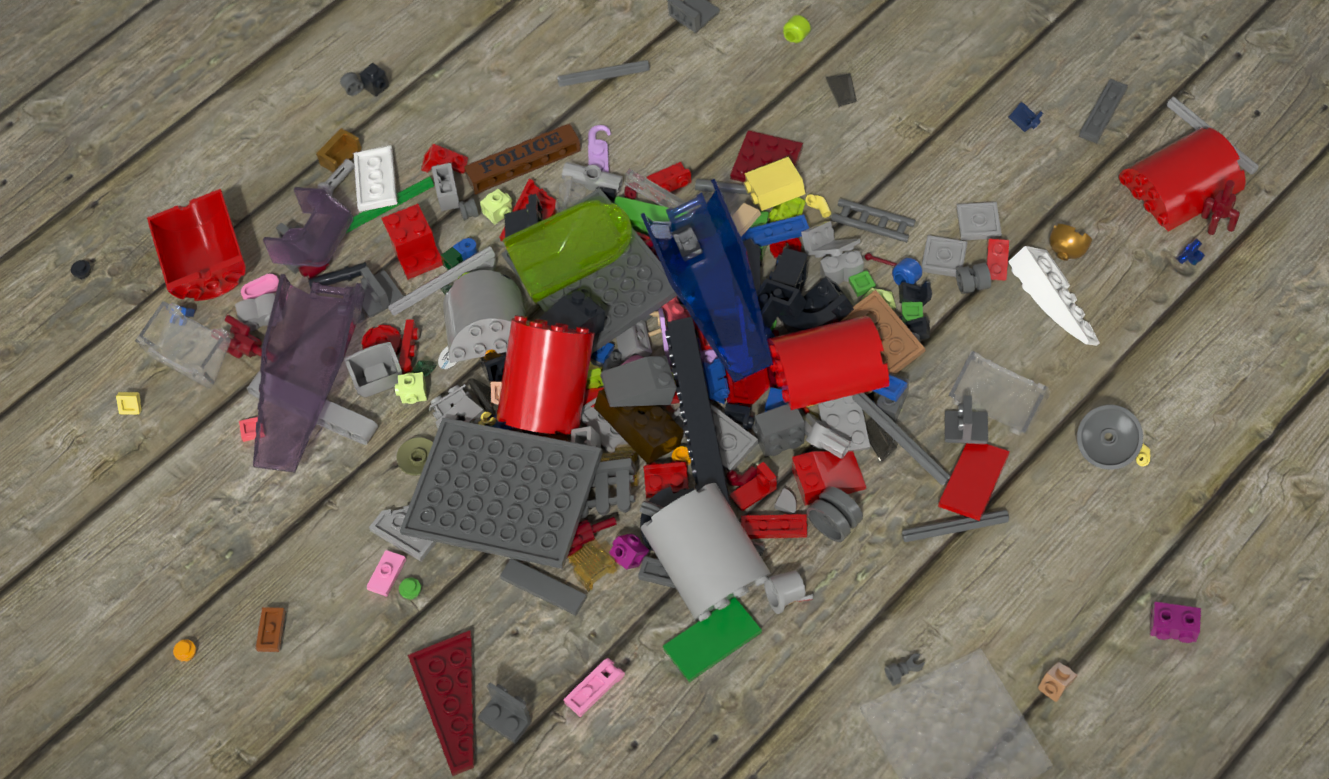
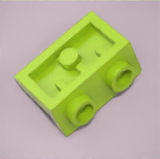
M797 197L774 206L768 215L769 223L802 215L805 200Z

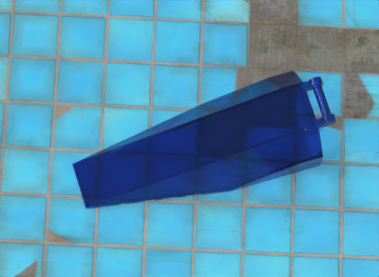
M713 179L711 182L715 192L708 202L701 192L696 195V198L673 209L671 207L666 209L670 221H652L645 213L641 214V217L670 285L733 381L737 382L773 365V360L746 248L723 192L716 180ZM701 205L700 207H698V208H696V209H694V210H692V211H690V212H688V213H686V214H684V215H682V216L676 218L677 215H679V214H681V213H683V212H685V211H687V210H689V209H691V208H693V207H695V206ZM686 225H691L703 253L688 261H684L678 245L672 236V232Z

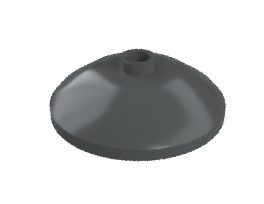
M1103 405L1088 412L1081 420L1077 430V444L1083 457L1092 465L1107 470L1119 469L1130 464L1138 456L1143 445V430L1136 416L1129 410L1117 405ZM1110 433L1112 440L1106 441L1105 434Z

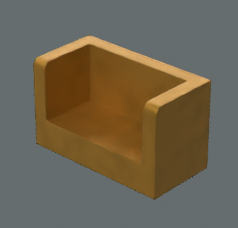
M340 128L316 154L320 165L334 172L345 159L351 161L354 158V153L360 152L362 148L358 137Z

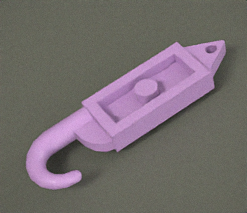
M596 125L588 133L589 165H596L601 171L609 173L608 145L603 140H596V132L603 130L607 135H611V132L604 125Z

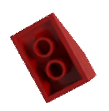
M829 451L809 452L792 457V471L804 506L819 500V495L828 486L836 487L846 494L866 489V484L853 451H848L842 459Z

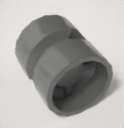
M986 263L973 265L972 268L966 266L956 269V280L961 294L974 292L975 288L978 290L991 288V276Z

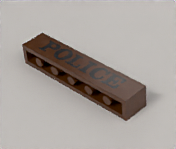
M570 123L560 126L557 129L464 166L466 178L476 195L580 152L579 138Z

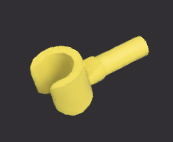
M484 412L478 424L493 426L496 423V418L492 417L487 421L491 413Z

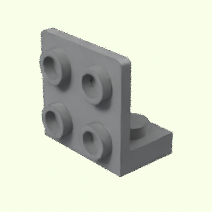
M824 221L801 232L805 253L814 255L815 258L823 257L827 254H831V257L840 256L843 254L842 251L852 250L855 245L861 243L860 239L835 240L831 221Z

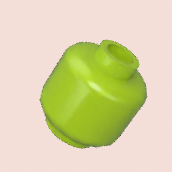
M800 15L791 17L783 27L785 38L792 43L802 42L811 31L808 20Z

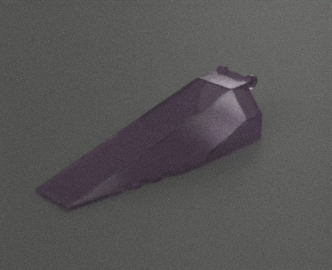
M281 274L262 346L260 394L257 405L258 420L256 422L253 457L254 468L296 472L344 360L361 314L365 297L361 283H356L354 292V288L350 286L342 288L313 282L310 294L293 286L286 275ZM319 294L341 295L343 298L319 296Z

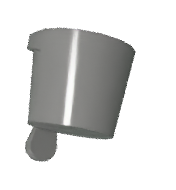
M795 570L768 576L769 580L764 583L769 604L776 614H781L784 607L793 602L814 599L813 594L805 595L804 583L799 573Z

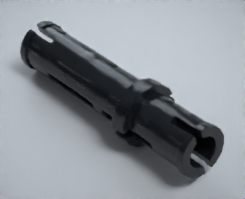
M364 262L351 267L347 265L344 266V269L308 278L310 289L312 291L342 281H352L353 278L362 276L360 270L366 267L367 264Z

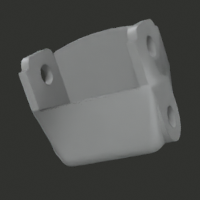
M391 342L366 348L344 359L358 395L360 394L364 398L395 387V384L398 383V375H402Z

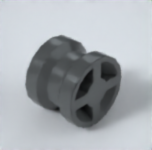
M348 72L340 79L341 86L345 88V92L349 96H355L363 89V83L354 72Z
M470 198L467 202H458L464 221L472 216L475 218L479 217L473 198Z

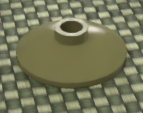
M421 437L412 438L404 442L398 449L396 456L399 468L409 475H421L433 442Z

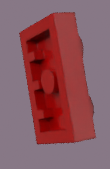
M679 162L647 176L646 182L658 198L690 184L691 172L689 169H685L682 163Z
M686 462L651 463L643 466L646 498H652L656 493L670 486L673 494L684 488L689 489Z

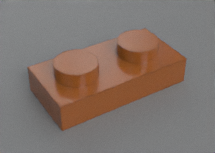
M262 607L256 642L257 652L280 651L286 613L284 608Z

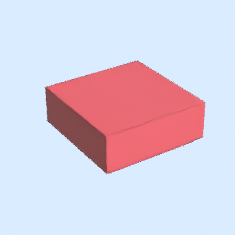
M259 416L239 421L243 442L264 437Z

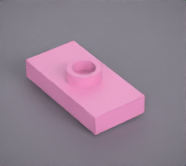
M385 550L366 586L367 590L387 597L406 562L405 556Z

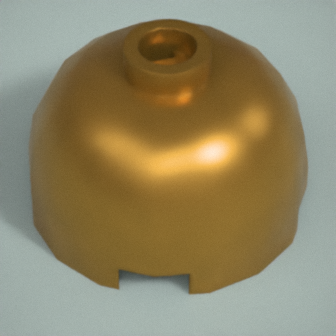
M1058 224L1054 226L1051 232L1050 246L1057 253V258L1068 261V259L1082 257L1089 249L1092 238L1086 233L1083 236L1075 232L1076 228L1072 226Z

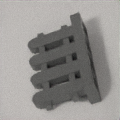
M631 458L599 462L591 487H595L596 500L589 501L588 494L581 518L587 517L589 508L596 507L600 515H607L610 512V505H617L623 513L631 509V503L635 502V496L631 495V482H635L634 475H636V466ZM616 484L617 497L610 498L609 485Z

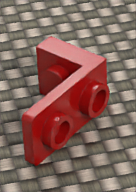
M432 144L424 154L421 170L429 173L432 167L437 166V164L451 163L452 170L464 174V166L467 165L468 158Z
M988 239L987 266L990 271L991 280L1005 281L1007 279L1009 240Z
M763 461L757 465L756 477L732 492L730 498L741 511H744L777 489V477Z

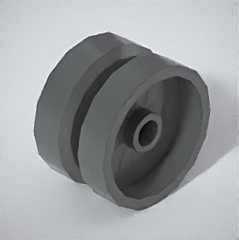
M828 486L819 495V500H815L807 508V516L814 527L835 542L844 541L851 533V529L855 528L863 520L862 511L857 503L849 495L836 487Z

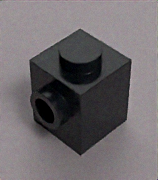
M371 63L359 73L363 88L375 97L389 87L386 72L374 63Z

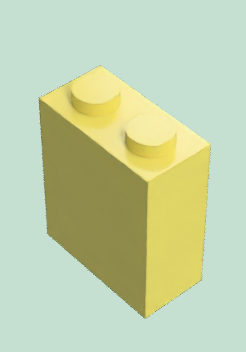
M789 157L745 173L746 182H744L746 192L751 193L750 196L753 204H757L761 211L805 195L803 180Z

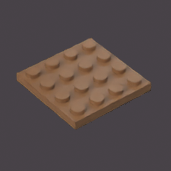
M876 290L853 306L854 310L841 320L844 321L861 316H869L884 348V351L880 353L883 363H887L888 373H898L926 351ZM868 391V392H864V393H865L866 395H868V394H870L872 391Z

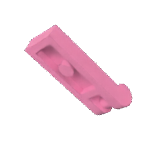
M606 658L563 699L564 703L581 717L615 683H618L624 677L625 672L620 668L617 669L614 666V662ZM608 672L610 676L606 678L603 674Z

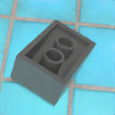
M666 356L644 357L603 371L600 374L610 407L671 405L676 391V385Z

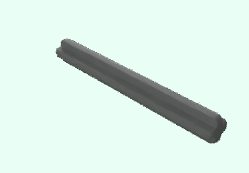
M648 60L559 75L557 80L558 85L562 87L646 72L650 70Z
M1000 510L983 514L980 521L965 517L903 529L902 538L904 542H910L1009 522V514L1007 510Z

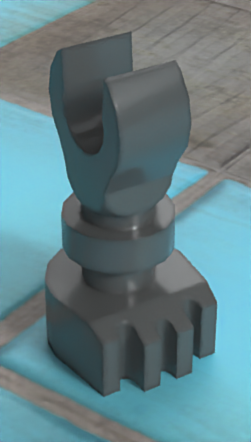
M920 654L911 655L905 663L900 662L898 665L892 663L885 666V674L892 686L900 684L901 677L907 675L908 672H919L923 669L925 662L919 665L913 662L919 659Z

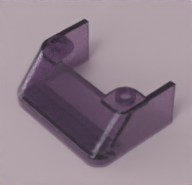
M295 187L294 192L302 212L311 214L303 229L291 228L284 234L283 238L264 237V244L272 263L313 267L324 266L332 258L352 223L353 215L349 208L324 189Z

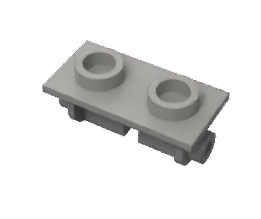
M465 384L461 387L459 385L454 386L448 391V395L443 398L440 395L430 402L432 405H430L429 411L435 410L433 416L436 420L452 408L450 406L452 403L455 405L465 395L472 399L468 391L464 392Z

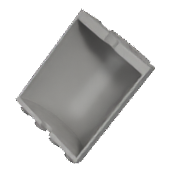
M480 270L465 274L454 282V285L446 293L443 302L450 363L483 357L486 351L490 349L495 350L497 354L507 351L511 319L515 315L527 317L522 293L512 279L509 280L496 271Z
M716 483L707 484L698 492L694 490L675 500L651 517L652 520L644 523L641 527L643 534L695 621L698 619L700 622L711 616L710 612L712 610H721L730 604L729 599L733 596L740 598L750 592L748 590L749 587L754 584L758 587L769 580L767 578L771 574Z

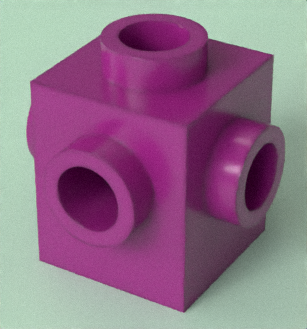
M631 533L615 538L609 554L615 558L617 564L628 570L639 567L649 549L641 543L636 535Z

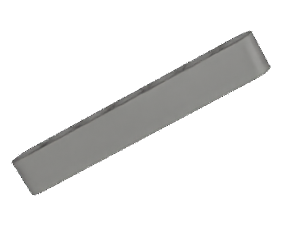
M262 371L256 374L247 387L248 392L253 396L363 445L368 444L378 428V425L373 420Z

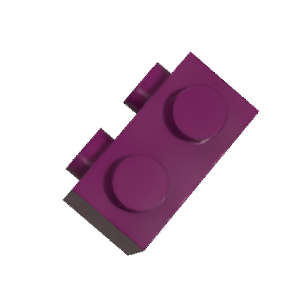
M1154 602L1151 610L1150 636H1156V638L1161 640L1177 639L1183 643L1196 642L1200 634L1201 608Z

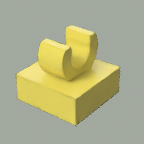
M118 392L116 399L119 414L141 413L139 392Z

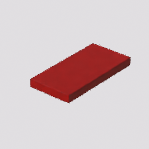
M966 443L938 507L980 521L1008 460L1010 451L989 444Z

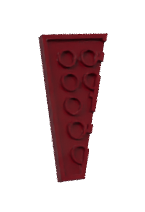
M469 630L408 655L452 776L474 768L472 633Z

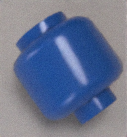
M904 258L894 267L892 276L897 285H900L902 282L914 285L922 276V268L915 259Z

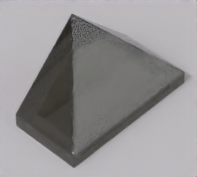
M841 72L826 77V82L838 107L857 101L850 73Z
M473 378L468 379L471 391L484 411L491 413L489 418L494 417L498 405L491 403V387Z
M870 418L865 423L868 439L879 460L883 461L897 449L898 443L877 422Z

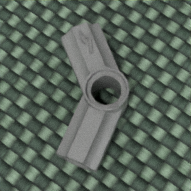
M808 413L802 416L804 420V434L807 436L806 441L818 448L826 449L841 459L844 458L852 442L833 432L830 426L819 421L814 415Z

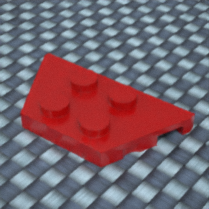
M528 179L512 212L526 209V204H529L528 195L536 194L543 206L544 224L554 218L559 207L558 202L553 197L548 196L545 190L539 189L532 179ZM505 227L499 236L502 242H505Z

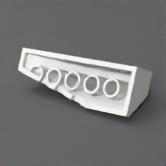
M1024 246L1008 261L1012 267L1013 274L1023 283V289L1032 296L1037 304L1057 324L1085 344L1097 346L1100 343L1090 323L1083 320L1085 313L1076 306L1077 298L1075 294L1069 293L1067 288L1070 285L1047 250Z

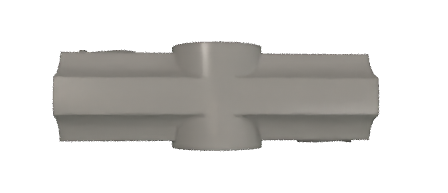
M566 162L562 172V179L584 184V187L588 190H596L597 187L614 189L618 194L623 181L622 176L603 172L596 165L585 167Z

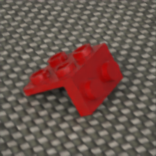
M759 353L745 368L732 365L724 367L726 373L724 378H727L730 390L728 398H726L727 404L737 403L742 406L751 407L769 389L768 363L764 353Z

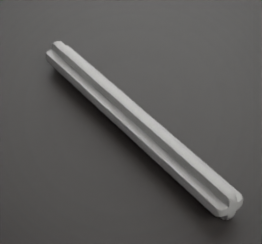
M1172 97L1169 99L1167 106L1194 129L1198 130L1202 127L1203 129L1212 128L1177 98ZM1232 144L1240 157L1237 160L1238 164L1251 175L1257 172L1259 165Z
M490 246L486 247L388 306L393 316L397 315L456 280L464 272H469L495 257L493 249Z

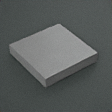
M997 202L957 204L956 210L960 239L962 241L1001 238Z
M928 235L921 266L922 272L956 277V269L962 268L964 265L968 241Z

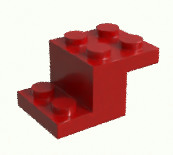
M419 204L381 218L407 280L443 266L433 233Z

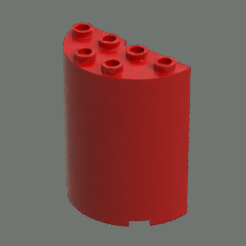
M1203 127L1124 169L1118 177L1121 184L1131 191L1135 199H1142L1144 201L1146 211L1151 213L1157 219L1158 224L1163 226L1168 232L1201 214L1206 199L1209 197L1215 199L1219 191L1224 190L1228 180H1232L1235 183L1232 191L1234 195L1244 190L1246 183L1245 172L1240 169L1237 162L1240 157L1232 144L1213 128L1203 129Z
M221 189L190 200L189 205L186 207L177 205L147 218L167 290L176 298L184 300L186 297L194 298L195 301H204L222 296L239 284L238 280L245 274V263Z
M515 315L511 319L496 419L499 422H506L508 426L548 434H555V431H559L563 434H571L572 429L580 427L594 333L589 332V329L584 327H576L575 330L568 328V325L563 323L549 326L546 320L535 319V321H527V317Z
M861 316L769 338L766 345H763L765 357L770 359V369L776 373L777 386L782 387L783 400L785 403L788 402L791 410L889 386L887 363H883L880 353L884 351L876 326L869 316Z

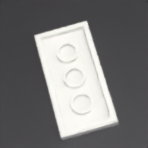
M386 146L354 153L357 207L359 212L396 205L397 194L392 147Z

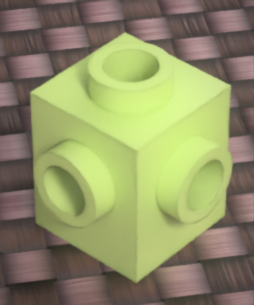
M499 189L489 193L486 198L480 201L482 213L494 224L505 218L506 213L513 211L511 197Z
M423 372L398 375L395 392L396 396H400L402 403L413 404L419 401H427L426 381Z

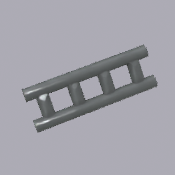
M841 198L838 201V206L843 207L840 215L833 213L831 218L833 222L906 243L909 240V235L904 234L907 226L914 227L916 220ZM850 210L861 212L859 220L848 218ZM869 215L881 218L878 226L866 223ZM888 220L900 223L897 231L885 228Z

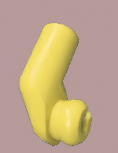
M813 194L806 196L805 202L807 205L820 210L823 218L831 215L829 206L823 197Z

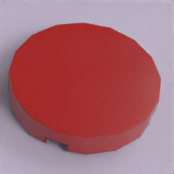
M378 325V327L374 329L372 327L363 335L362 348L364 350L378 344L391 342L397 356L401 351L402 337L393 326Z

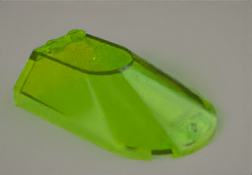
M593 200L577 204L503 239V243L531 300L536 303L617 260L630 243L632 226L628 215L621 207L614 203L606 204L601 203L600 200Z

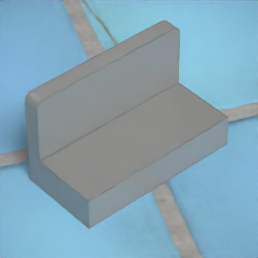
M641 320L616 337L621 361L625 362L634 353L643 357H649L652 354L645 321Z

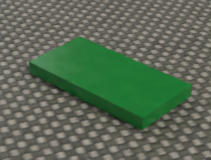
M736 597L730 600L728 606L721 610L716 609L711 613L710 617L697 622L663 645V650L686 680L691 682L761 634L762 630Z

